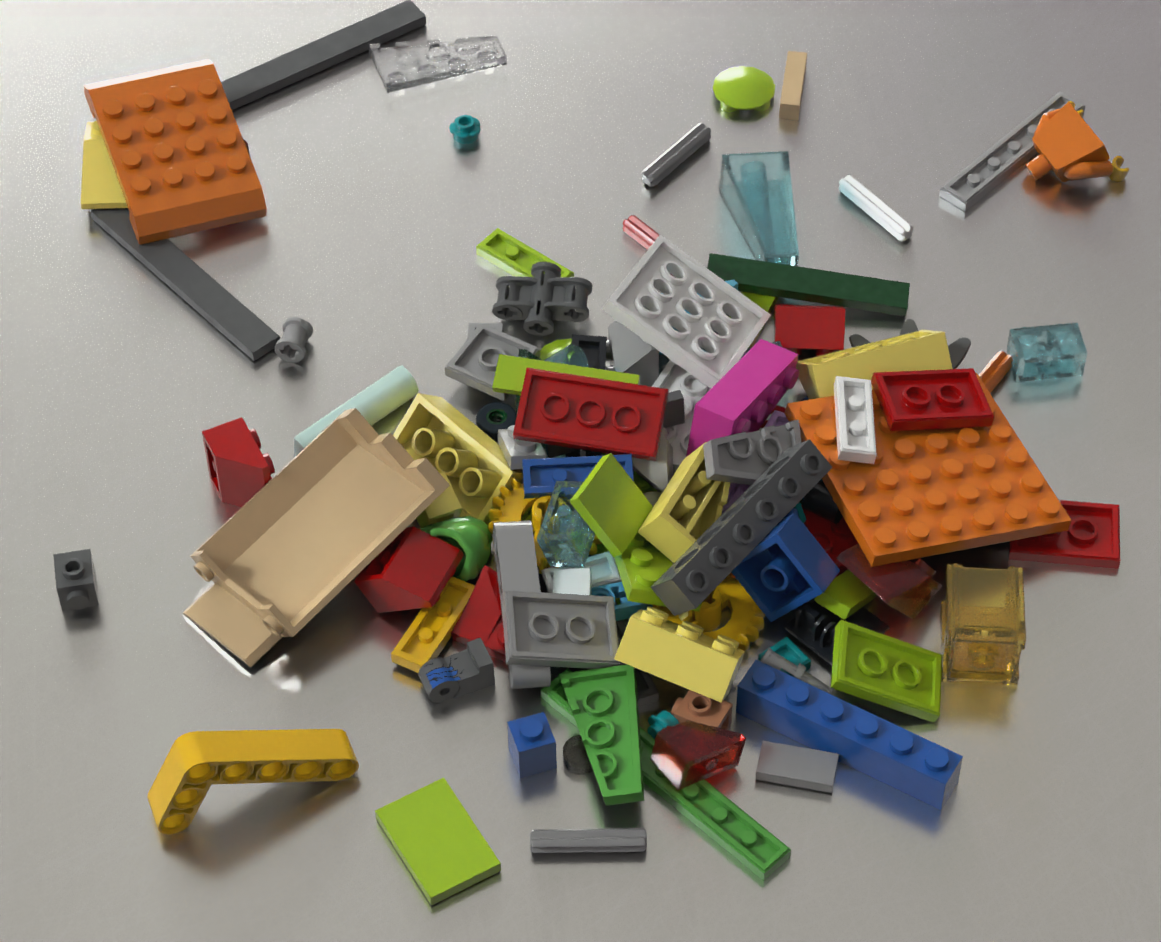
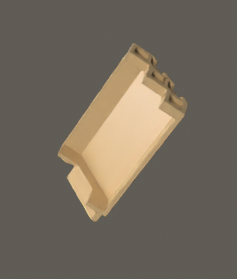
M356 408L345 410L190 555L196 563L193 567L199 576L206 582L212 580L214 584L190 605L183 614L251 668L282 637H294L450 485L427 458L414 460L391 433L379 435Z

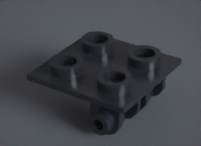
M816 601L813 603L806 602L795 608L793 613L796 617L784 626L785 630L830 665L833 663L835 626L840 620L881 634L890 629L886 623L865 607H862L847 619H842Z

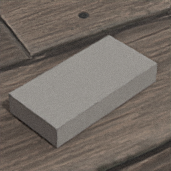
M763 740L756 769V780L832 793L839 754Z

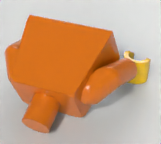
M1068 101L1062 108L1046 112L1042 115L1032 138V142L1039 155L1025 165L1036 181L1051 170L1061 182L1098 177H1109L1116 182H1121L1125 179L1129 168H1120L1124 162L1123 157L1116 156L1112 162L1108 161L1110 157L1105 145L1082 118L1084 110L1076 111L1074 109V102Z

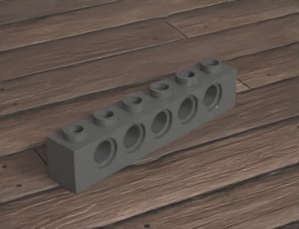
M810 439L787 448L651 586V589L674 616L696 609L830 471L832 466Z

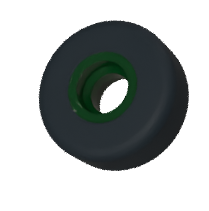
M501 402L489 403L478 411L476 426L495 442H498V429H508L509 426L515 425L517 413L508 404Z

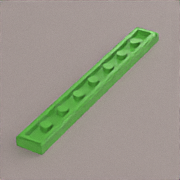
M567 668V669H566L564 672H562V673H568V672H572V671ZM557 676L551 681L550 687L541 689V698L577 727L560 677ZM640 727L643 782L763 881L791 857V849Z

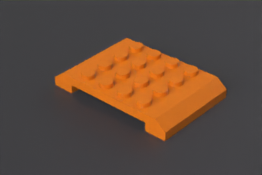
M209 59L84 85L87 103L93 118L97 120L126 200L130 222L139 245L266 216L267 207L262 186L214 63Z

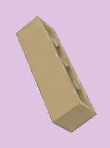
M788 51L780 99V119L799 120L807 65L806 52Z

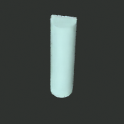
M401 365L296 435L294 437V458L345 410L356 408L371 426L418 394L419 389L414 377Z

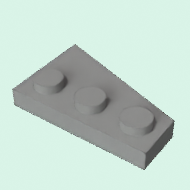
M799 420L790 421L785 425L768 426L759 431L742 432L708 441L703 445L706 478L708 480L752 485L787 448L801 443Z

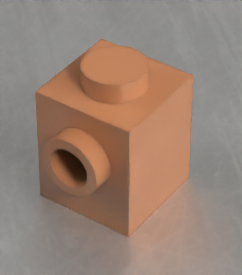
M689 690L684 699L679 697L671 710V714L679 721L683 730L682 735L678 738L714 754L731 727L733 704L725 700L721 703Z

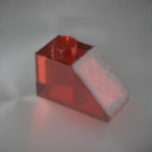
M688 720L675 726H667L657 733L650 760L672 785L679 790L738 766L746 738L741 733Z

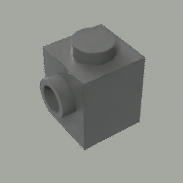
M84 549L53 554L56 589L62 611L98 606L96 572L91 550Z

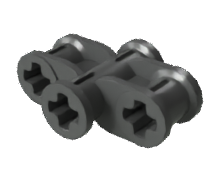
M538 262L532 265L531 274L533 277L502 276L496 281L498 298L497 302L493 305L492 313L503 320H524L523 328L530 334L538 336L551 334L554 330V323L551 320L580 322L589 318L587 300L588 295L592 293V283L580 277H561V269L556 264Z

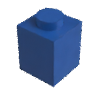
M544 712L507 722L508 748L519 778L557 768L556 741Z

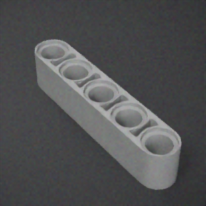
M531 520L493 523V543L500 602L504 590L541 592ZM508 664L511 689L550 687L551 672L549 666Z

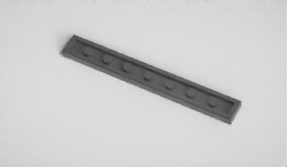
M406 0L226 79L221 84L230 107L234 110L426 24V15L411 0Z
M128 208L92 209L90 211L92 219L253 361L275 348L277 341L280 340V336L171 241L164 239L139 245L130 222Z

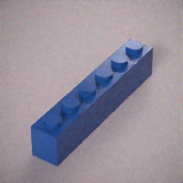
M754 661L737 686L736 713L811 749L839 754L838 762L939 810L943 809L959 782L963 756L761 661Z

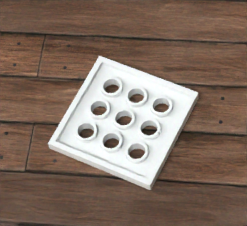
M659 235L602 308L615 321L623 324L644 342L652 345L667 356L670 361L696 377L700 383L709 388H712L741 359L771 316L767 311L662 235Z

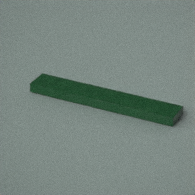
M713 253L709 254L707 269L724 281L735 280L738 283V291L906 316L910 283Z

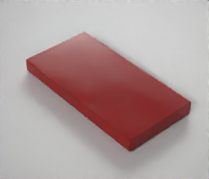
M526 368L513 437L518 440L607 454H632L633 458L656 461L669 390Z

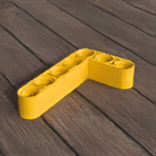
M342 729L193 731L183 734L175 740L148 792L147 799L159 832L171 835L185 830L191 824L212 784L339 781L355 774L359 768V763L347 733Z

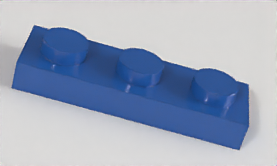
M632 454L613 455L634 481ZM602 456L522 459L524 499L540 498L547 495L552 497L574 496Z

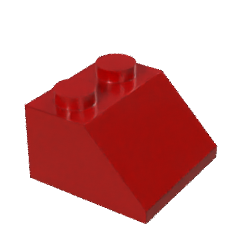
M775 304L774 344L799 355L802 354V349H815V355L817 356L836 352V350H844L846 309L840 306Z

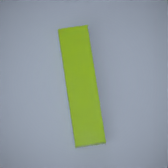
M499 354L492 388L494 392L521 396L526 368L638 385L640 384V375Z

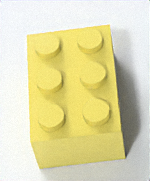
M650 606L647 607V610L640 609L630 616L615 655V660L718 702H723L731 690L745 654L744 650L738 648L739 642L723 635H718L717 639L702 634L704 631L703 627L688 621H683L682 625L667 620L668 613Z

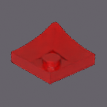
M484 565L475 588L460 618L451 631L452 640L467 646V642L481 637L489 655L506 662L497 572Z

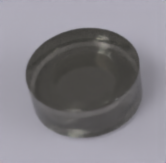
M580 735L573 736L563 746V763L573 773L588 774L593 772L583 741Z

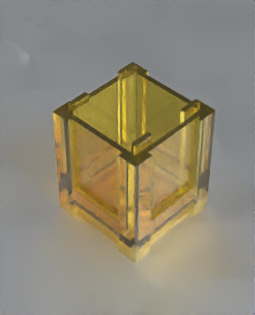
M958 563L947 564L946 600L941 602L940 608L942 682H957V680L1001 682L1002 685L1017 686L1021 650L1025 649L1026 644L1023 568H1016L1014 566H1010L1008 569L962 567Z

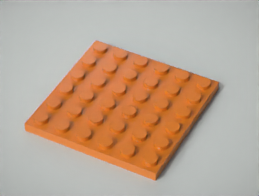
M977 373L976 376L995 417L992 426L890 431L875 391L872 389L877 453L874 464L838 460L834 396L787 403L784 414L789 422L799 420L801 443L810 439L832 466L830 471L822 478V481L872 567L1057 533L1069 529L1072 521Z

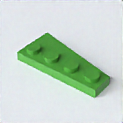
M619 665L559 674L605 805L644 801L635 667Z

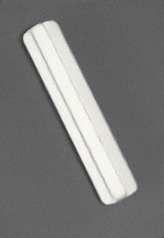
M847 175L839 181V191L899 241L904 242L913 235V226L852 175Z

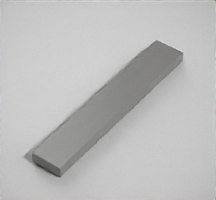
M1061 91L1058 92L942 186L939 196L966 212L1037 153L1032 138L1044 113L1062 108L1068 101L1075 103L1074 109L1076 111L1083 109L1085 112V105Z

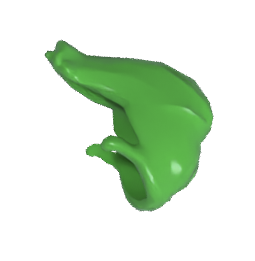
M471 516L453 517L418 528L430 534V536L439 538L461 549L464 553L453 577L465 582L474 580L482 571L484 565H487L491 554L493 537L488 530V525L484 521Z

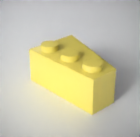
M704 444L683 459L638 530L641 536L673 563L721 516L723 506L727 504L730 482L708 480L706 478Z

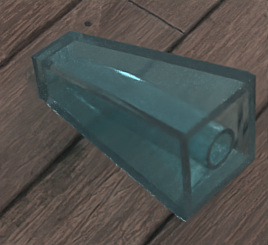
M788 151L722 154L719 194L755 260L798 266L799 250Z

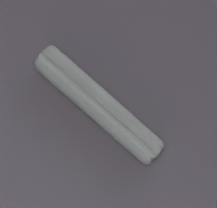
M703 123L696 125L642 171V182L649 187L656 186L711 138L710 127H706Z
M644 828L534 829L530 833V849L533 853L643 852L647 847V833Z

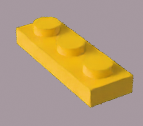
M452 576L440 594L438 602L433 607L420 610L391 652L392 662L419 673L422 665L431 659L437 658L451 638V631L460 618L475 585Z

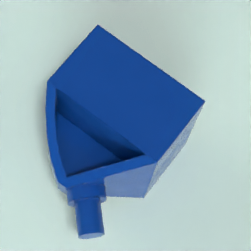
M793 508L731 573L770 622L824 593L840 569L800 520L798 510Z

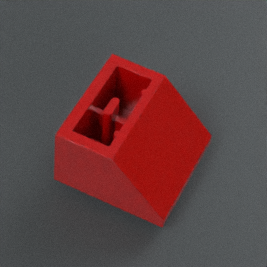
M242 417L202 431L209 477L218 495L224 503L243 507L272 479L270 475L275 473L269 454H262L260 451L261 442L254 428L249 430Z
M406 527L359 573L354 582L377 613L433 607L440 599V594L449 579L455 574L456 567L464 553L461 549L439 538L430 536V534L416 527Z

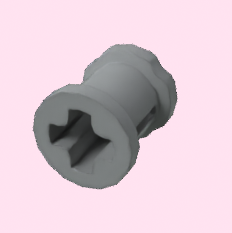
M289 317L282 326L284 334L275 345V353L282 360L295 363L303 360L306 353L304 346L313 334V327L309 322L300 317Z

